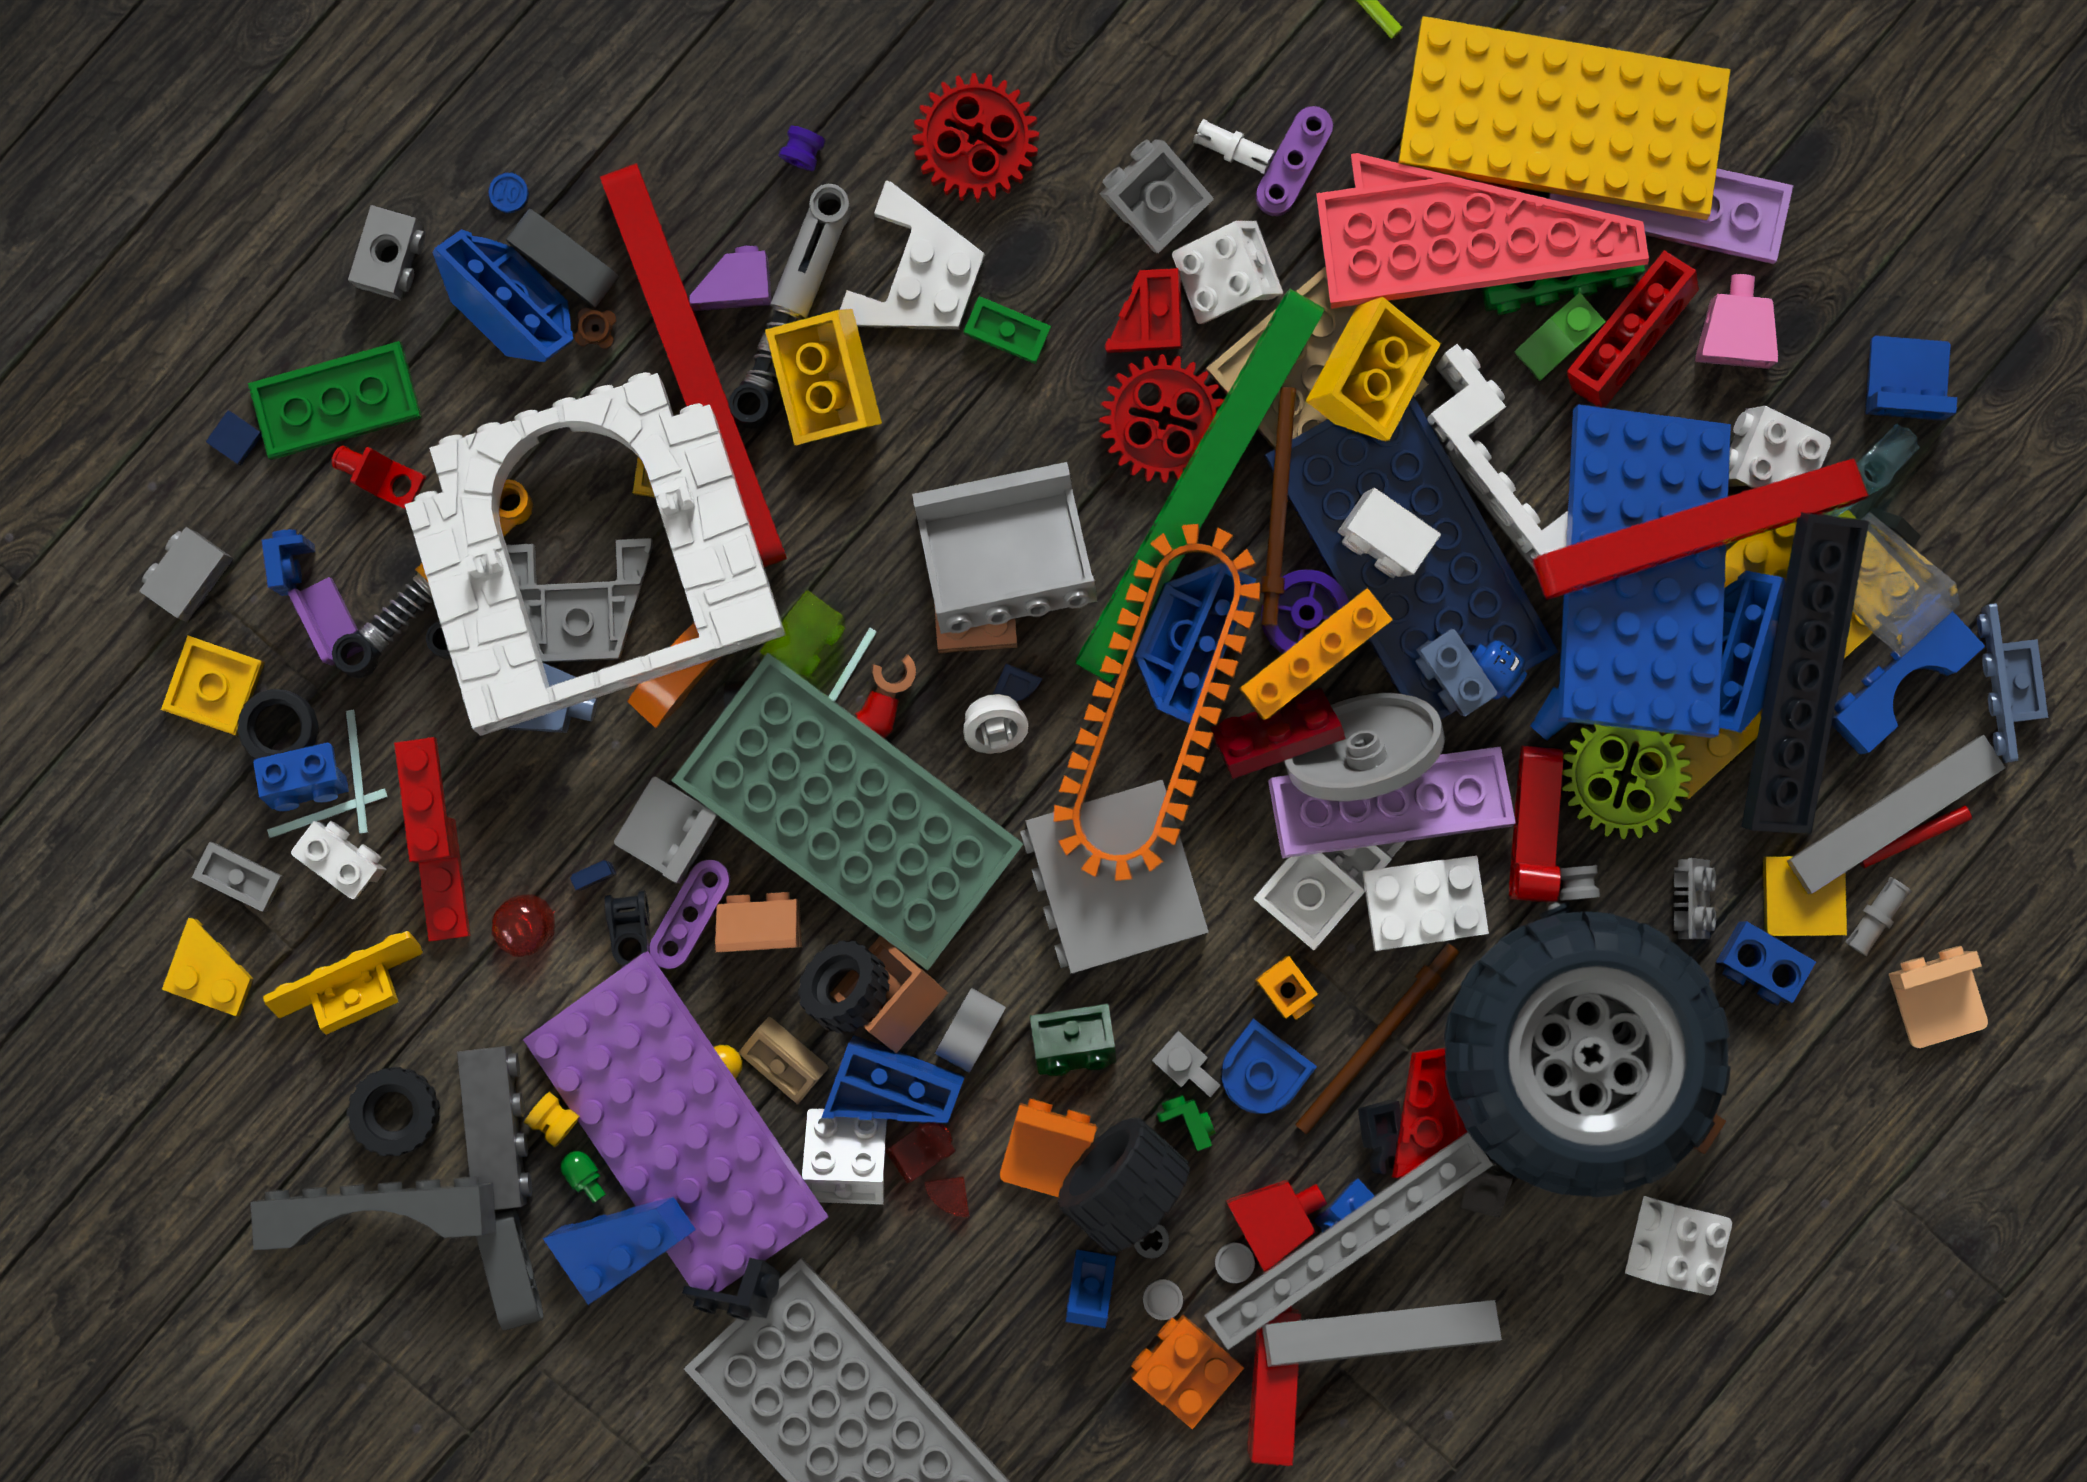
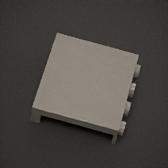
M1067 462L912 494L941 634L948 632L961 633L972 627L986 624L999 625L1006 623L1010 619L1024 616H1042L1049 611L1067 607L1081 608L1088 603L1097 601L1095 581L1090 569Z
M1163 780L1083 803L1081 824L1088 840L1099 850L1113 855L1128 854L1142 847L1153 833L1166 795ZM1054 812L1025 820L1027 829L1020 831L1026 853L1035 852L1039 867L1032 869L1038 892L1043 890L1047 892L1050 905L1043 907L1049 930L1057 928L1062 943L1054 946L1061 968L1069 966L1070 973L1072 974L1209 932L1180 835L1176 845L1158 836L1150 849L1162 858L1164 862L1153 871H1149L1140 855L1128 860L1133 879L1115 881L1117 861L1103 859L1098 877H1095L1081 870L1092 855L1083 844L1066 856L1058 841L1077 835L1073 820L1053 822ZM1167 813L1162 827L1177 829L1174 816Z

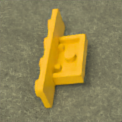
M409 931L388 936L383 942L366 950L355 951L346 959L335 964L317 968L310 975L293 983L282 984L273 992L264 995L263 999L265 1005L278 1018H282L312 1004L319 1028L327 1035L398 1003L388 969L421 955L423 951L421 945Z

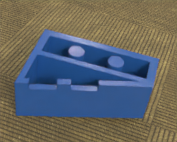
M853 1035L846 1048L821 1118L853 1117L860 1120L878 1118L897 1119V1121L948 1123L965 1076L901 1052L896 1054L890 1048Z
M669 1197L628 1208L618 1213L605 1214L588 1221L561 1226L544 1237L543 1240L589 1305L696 1229L675 1198Z

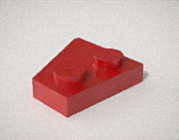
M1178 268L1139 270L1131 287V295L1125 301L1120 311V319L1111 338H1108L1105 344V350L1108 353L1182 349L1180 270Z

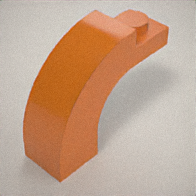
M695 622L671 646L698 638L699 634ZM721 657L640 683L627 702L650 724L657 728L680 708L693 687Z

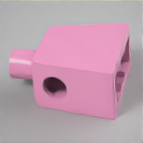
M1746 274L1732 275L1730 295L1717 294L1710 301L1695 362L1767 369L1778 362L1773 301L1769 298L1753 297L1754 276Z

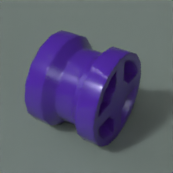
M790 126L787 132L789 140L787 145L780 149L778 156L796 167L814 171L817 166L815 157L817 152L824 148L826 140L805 128Z

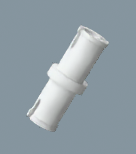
M1205 119L1201 121L1197 129L1199 133L1195 134L1193 140L1196 144L1223 154L1226 161L1232 162L1236 160L1260 171L1262 174H1265L1271 163L1269 160L1273 158L1275 153L1274 150H1269L1243 138L1244 134L1239 131L1231 133L1207 122Z

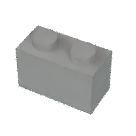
M185 527L182 532L177 531L170 538L165 547V550L168 552L160 563H154L146 571L142 578L144 585L139 591L177 619L188 622L234 558L196 531Z

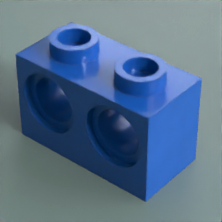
M1742 921L1738 922L1715 963L1725 968L1722 973L1725 977L1742 986L1745 981H1748L1759 988L1757 992L1759 997L1778 1006L1780 1001L1784 1003L1794 1002L1816 961L1751 923ZM1745 944L1751 946L1755 953V959L1748 967L1743 966L1738 960V951ZM1780 964L1785 966L1789 972V980L1782 987L1777 986L1772 978L1774 969Z

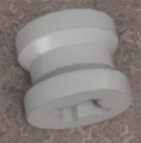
M1597 865L1561 868L1560 879L1562 880L1563 889L1559 892L1560 901L1600 897L1599 888L1595 886L1594 877L1598 873Z

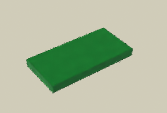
M400 341L248 383L266 453L270 460L422 418L403 345Z

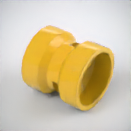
M549 1091L532 1109L524 1123L532 1130L544 1132L545 1140L555 1148L575 1126L580 1116L572 1109L564 1110L559 1105V1099Z

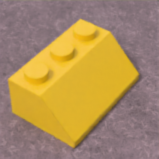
M1384 297L1357 305L1309 393L1306 402L1336 425L1388 441L1441 343Z
M853 309L836 310L765 330L794 445L882 424Z

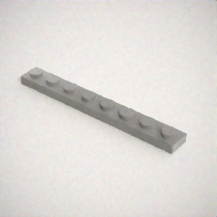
M1466 1132L1204 1316L1229 1350L1493 1164L1469 1133Z

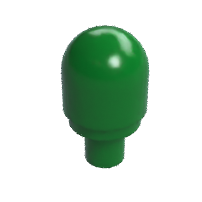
M580 1151L568 1153L561 1162V1173L571 1188L575 1189L578 1193L584 1190L593 1204L606 1196V1193L597 1182L601 1177L598 1173L599 1170L590 1157Z

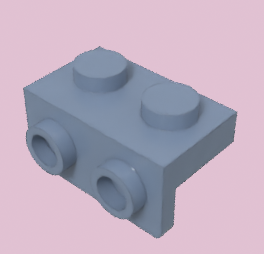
M1450 629L1434 641H1427L1416 649L1420 655V658L1415 661L1428 680L1435 677L1443 689L1438 693V696L1450 713L1457 710L1460 715L1466 717L1497 695L1496 689L1456 630Z

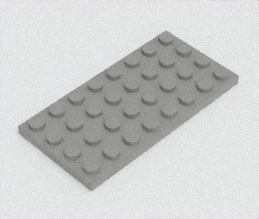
M802 1257L779 1278V1289L776 1296L772 1299L767 1318L751 1315L749 1321L736 1319L684 1368L689 1376L787 1482H1010Z

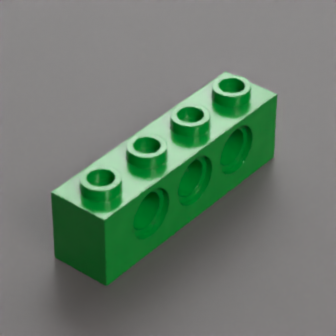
M1644 265L1612 269L1603 273L1570 275V279L1567 281H1560L1556 278L1533 280L1532 287L1529 289H1520L1515 283L1483 287L1481 292L1486 312L1497 310L1498 315H1504L1521 310L1520 304L1535 301L1536 306L1540 307L1559 301V296L1574 293V297L1578 293L1587 297L1598 292L1597 288L1612 284L1613 290L1631 287L1636 284L1635 279H1638L1645 272Z

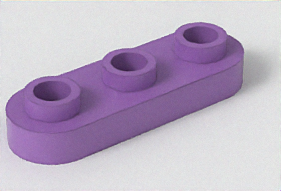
M1310 106L1302 109L1295 117L1257 188L1256 202L1265 214L1270 216L1283 215L1291 209L1332 133L1333 122L1328 112L1324 109ZM1309 120H1316L1320 124V129L1318 131H1310L1306 123ZM1298 154L1302 159L1301 164H1290L1288 156ZM1280 188L1284 196L1281 199H1273L1269 194L1270 189Z
M704 860L696 864L691 870L650 943V955L660 967L667 969L680 967L691 955L714 915L717 904H720L730 886L729 871L722 863L715 860ZM709 872L715 873L718 877L717 884L711 888L704 884V876ZM692 906L698 911V917L695 921L688 922L684 918V911ZM669 941H674L678 946L677 954L672 957L668 956L664 951V946Z

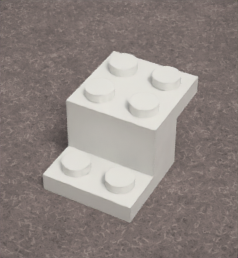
M1477 855L1362 871L1374 951L1489 934Z

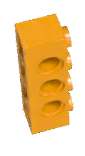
M1367 588L1242 685L1239 691L1262 720H1266L1392 621V618Z

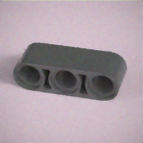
M530 208L505 239L517 251L594 308L598 306L619 278L607 265Z
M515 1208L496 1212V1231L476 1237L498 1322L502 1330L505 1331L542 1321L543 1308L518 1213Z

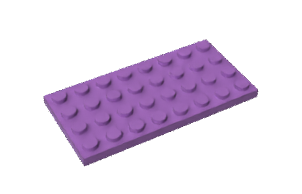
M648 951L635 958L523 1039L569 1109H572L580 1116L577 1119L634 1205L639 1206L674 1197L696 1230L666 1252L690 1287L714 1292L721 1291L744 1275L749 1258L765 1261L829 1217Z

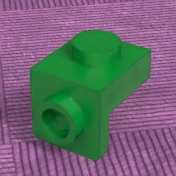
M1181 1095L1161 1104L1163 1111L1156 1113L1160 1123L1182 1114L1196 1150L1200 1151L1212 1146L1209 1136L1216 1133L1207 1112L1199 1113L1193 1099L1185 1101L1184 1096Z

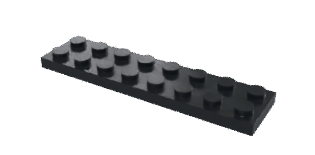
M1803 512L1797 518L1741 824L1743 828L1752 831L1812 833L1869 521Z

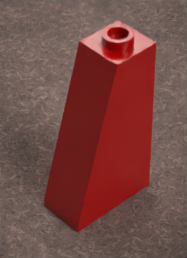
M1290 1306L1266 1324L1301 1321V1313ZM1262 1327L1257 1329L1247 1452L1252 1463L1292 1466L1298 1364L1268 1367Z

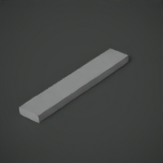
M1981 735L1787 860V863L1807 894H1813L2006 767L1996 755L1985 735Z
M1495 1300L1266 1324L1262 1326L1268 1367L1494 1343L1502 1340Z

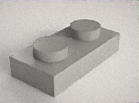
M214 842L208 843L192 876L193 879L262 912H267L284 877Z

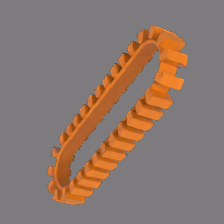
M1199 524L1182 525L1187 545L1172 550L1163 533L1150 543L1164 557L1158 567L1155 569L1138 560L1133 576L1138 579L1152 580L1149 591L1147 593L1133 584L1129 586L1125 600L1127 602L1144 604L1140 617L1122 608L1117 624L1119 626L1135 628L1132 640L1130 641L1114 632L1109 644L1110 649L1126 651L1127 655L1123 665L1105 656L1100 672L1119 675L1115 689L1097 679L1092 696L1111 699L1107 713L1091 704L1088 705L1084 720L1103 723L1099 736L1097 737L1083 728L1079 731L1076 744L1093 746L1094 750L1090 760L1076 752H1072L1068 763V768L1087 770L1082 784L1064 775L1059 791L1078 794L1074 809L1054 805L1053 822L1073 820L1077 834L1058 842L1066 856L1083 844L1092 855L1081 870L1095 877H1098L1102 860L1106 859L1117 861L1115 881L1133 879L1128 860L1140 855L1151 872L1164 862L1162 858L1150 849L1158 836L1173 845L1177 844L1181 829L1162 827L1167 813L1181 821L1185 820L1189 805L1170 803L1175 788L1193 797L1198 783L1197 781L1179 779L1183 764L1201 774L1206 758L1187 755L1191 741L1209 750L1214 733L1195 731L1199 718L1202 717L1217 726L1222 713V709L1204 707V703L1208 693L1225 702L1231 687L1226 684L1212 683L1214 674L1217 669L1234 678L1238 667V661L1221 659L1220 657L1224 645L1242 655L1247 637L1230 635L1229 631L1232 622L1249 631L1251 629L1255 613L1237 610L1240 598L1260 602V582L1241 585L1238 574L1240 571L1255 567V561L1248 549L1231 561L1223 551L1233 540V535L1220 528H1217L1213 545L1209 546L1198 544ZM1190 552L1211 554L1223 561L1232 573L1235 584L1234 598L1153 833L1148 841L1134 852L1124 855L1105 853L1096 848L1086 837L1081 824V809L1159 582L1166 567L1177 557Z

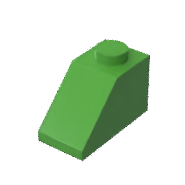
M1578 293L1521 344L1514 353L1535 377L1541 381L1593 336L1606 321L1584 296Z

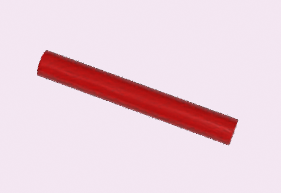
M1964 805L1903 834L1860 862V864L1865 869L1972 820L1971 813L1967 806Z

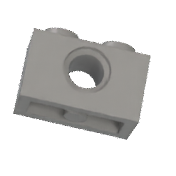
M371 205L348 280L356 288L401 300L403 291L408 292L413 282L414 269L411 268L414 255L421 253L425 243L426 233L422 231L423 225L417 218ZM388 246H397V257L391 262H382L381 254L383 250Z

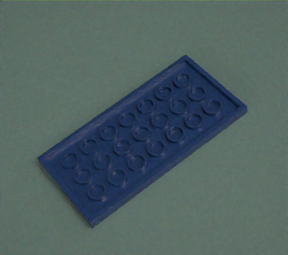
M1414 395L1388 441L1336 425L1329 419L1292 439L1288 499L1329 572L1342 586L1349 601L1368 588L1392 618V621L1371 636L1368 641L1399 694L1410 695L1424 700L1437 711L1440 719L1451 714L1438 696V693L1443 689L1435 677L1428 680L1415 662L1420 658L1416 651L1418 647L1427 641H1434L1450 629L1456 630L1471 653L1479 643L1486 647L1492 641L1499 640L1524 658V671L1558 653L1552 639ZM1276 449L1264 455L1273 473ZM1376 488L1441 534L1414 574L1391 578L1374 566L1377 559L1368 553H1363L1360 556L1341 543L1345 537L1337 531L1363 493Z

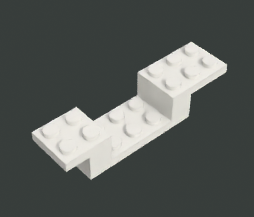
M1456 344L1444 353L1435 366L1456 395L1432 412L1427 420L1455 470L1536 573L1532 563L1533 559L1545 553L1566 547L1568 511L1541 530L1537 525L1540 523V519L1533 508L1527 503L1522 505L1513 494L1516 488L1509 477L1502 471L1498 474L1488 462L1492 458L1485 446L1479 440L1473 442L1470 439L1494 421L1506 408L1502 402L1505 396L1494 381L1490 380L1487 382L1480 374L1478 369L1481 366L1474 354L1467 348L1462 350Z

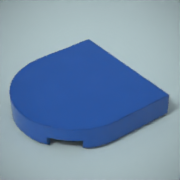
M1252 1018L1225 1055L1221 1068V1080L1226 1094L1238 1107L1250 1113L1267 1114L1288 1105L1317 1066Z

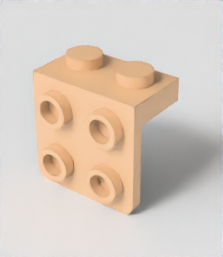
M1962 946L1952 947L1938 952L1939 959L1926 963L1924 957L1900 963L1902 970L1889 973L1906 1032L1913 1047L1923 1048L1983 1030L1987 1027L1988 1019L1972 969L1982 967L1977 951H1963Z

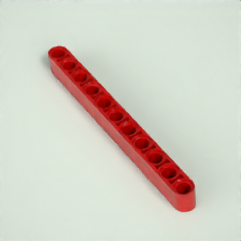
M635 163L600 176L686 406L693 404L706 406L710 404L715 414L763 566L765 568L786 560L787 556L735 419L730 411L729 403L690 305L639 167Z

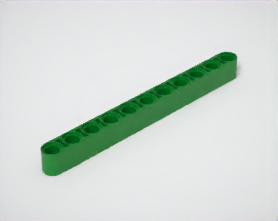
M1291 288L1286 292L1080 650L1075 661L1076 665L1108 683L1113 680L1115 675L1100 672L1105 656L1123 664L1127 655L1126 651L1109 648L1113 633L1116 632L1131 641L1135 628L1119 626L1117 624L1121 610L1124 608L1140 617L1144 605L1125 600L1129 586L1133 584L1148 593L1152 580L1138 579L1133 576L1138 560L1156 569L1164 557L1151 546V542L1164 533L1172 550L1187 545L1182 525L1199 524L1201 528L1324 312L1323 307ZM1185 554L1174 559L1164 570L1147 620L1153 611L1164 583L1171 580Z

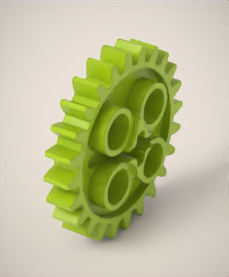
M1584 725L1580 730L1585 740L1573 738L1570 742L1577 750V753L1566 752L1563 757L1573 764L1572 767L1563 768L1562 775L1572 777V781L1562 787L1563 791L1575 792V796L1570 799L1568 805L1575 806L1581 804L1583 807L1577 818L1582 819L1588 815L1592 816L1593 820L1590 825L1592 830L1600 823L1605 824V836L1607 837L1612 833L1614 827L1619 828L1622 839L1626 838L1629 829H1634L1637 837L1642 838L1644 826L1646 825L1654 833L1658 832L1657 819L1659 818L1670 824L1672 817L1668 809L1680 812L1683 808L1682 804L1676 799V796L1688 797L1690 792L1680 785L1682 782L1692 780V774L1681 771V768L1691 763V759L1686 757L1679 758L1678 753L1685 748V743L1673 745L1670 741L1675 734L1672 733L1663 734L1662 732L1595 725L1596 730L1593 731ZM1608 740L1620 742L1624 749V755L1616 760L1608 758L1603 752V743ZM1638 741L1640 746L1631 770V774L1637 776V779L1631 778L1629 780L1621 806L1616 808L1613 803L1622 779V775L1616 773V770H1623L1627 763L1632 743ZM1647 752H1655L1662 758V768L1657 771L1646 770L1642 766L1641 756ZM1599 777L1607 779L1611 783L1612 793L1605 797L1596 795L1592 791L1591 781ZM1634 790H1643L1650 796L1651 803L1646 808H1636L1630 803L1629 794Z

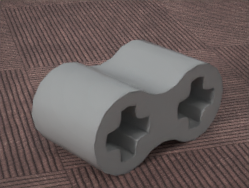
M971 988L935 1054L970 1073L1006 1007Z

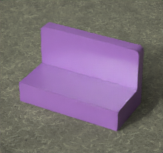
M328 577L302 591L294 588L288 591V594L323 663L333 666L335 663L332 658V649L337 639L343 635L354 633L358 629L333 579ZM363 647L351 649L347 654V658L364 650Z

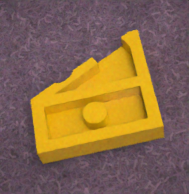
M188 918L162 990L225 1013L240 1016L253 982V977L230 957V953L219 942H216L208 934L199 920Z

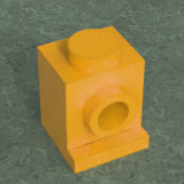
M1290 956L1284 957L1255 979L1283 1018H1287L1292 1014L1295 1019H1298L1315 1006L1311 999L1318 994ZM1286 982L1292 983L1295 987V993L1290 998L1283 997L1280 992L1281 986Z

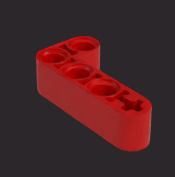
M1521 746L1514 813L1516 824L1513 826L1509 878L1510 899L1548 903L1556 902L1558 899L1560 867L1555 866L1563 771L1562 749Z

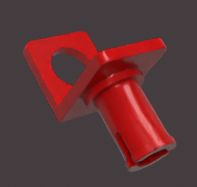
M342 445L336 449L332 457V467L352 475L350 480L352 484L405 510V504L415 501L414 498L419 495L426 480V476L422 473L401 465L369 447H366L363 454H360ZM400 476H408L411 481L409 492L401 497L395 496L393 493L395 480Z

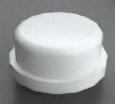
M1000 694L984 696L973 702L965 712L964 739L968 746L977 752L993 754L1013 749L1024 740L1028 733V721L1024 712L1020 709L1018 703L1009 696Z

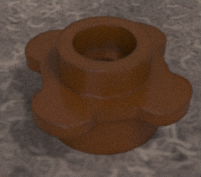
M590 308L581 309L577 315L579 331L575 334V341L583 347L588 344L599 345L602 349L610 348L614 342L611 336L612 326L616 323L614 313L609 310L602 313ZM594 325L599 326V330L597 332L592 331V327Z

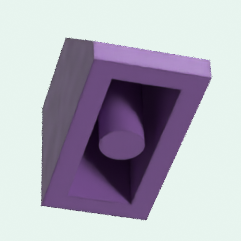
M741 246L735 248V253L725 254L689 296L690 305L693 310L701 311L770 305L772 299L769 260L766 251H759L757 246Z

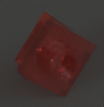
M936 1122L920 1124L885 1150L906 1183L914 1181L939 1161L951 1156L956 1151L951 1144L953 1140L949 1131L942 1124H937Z

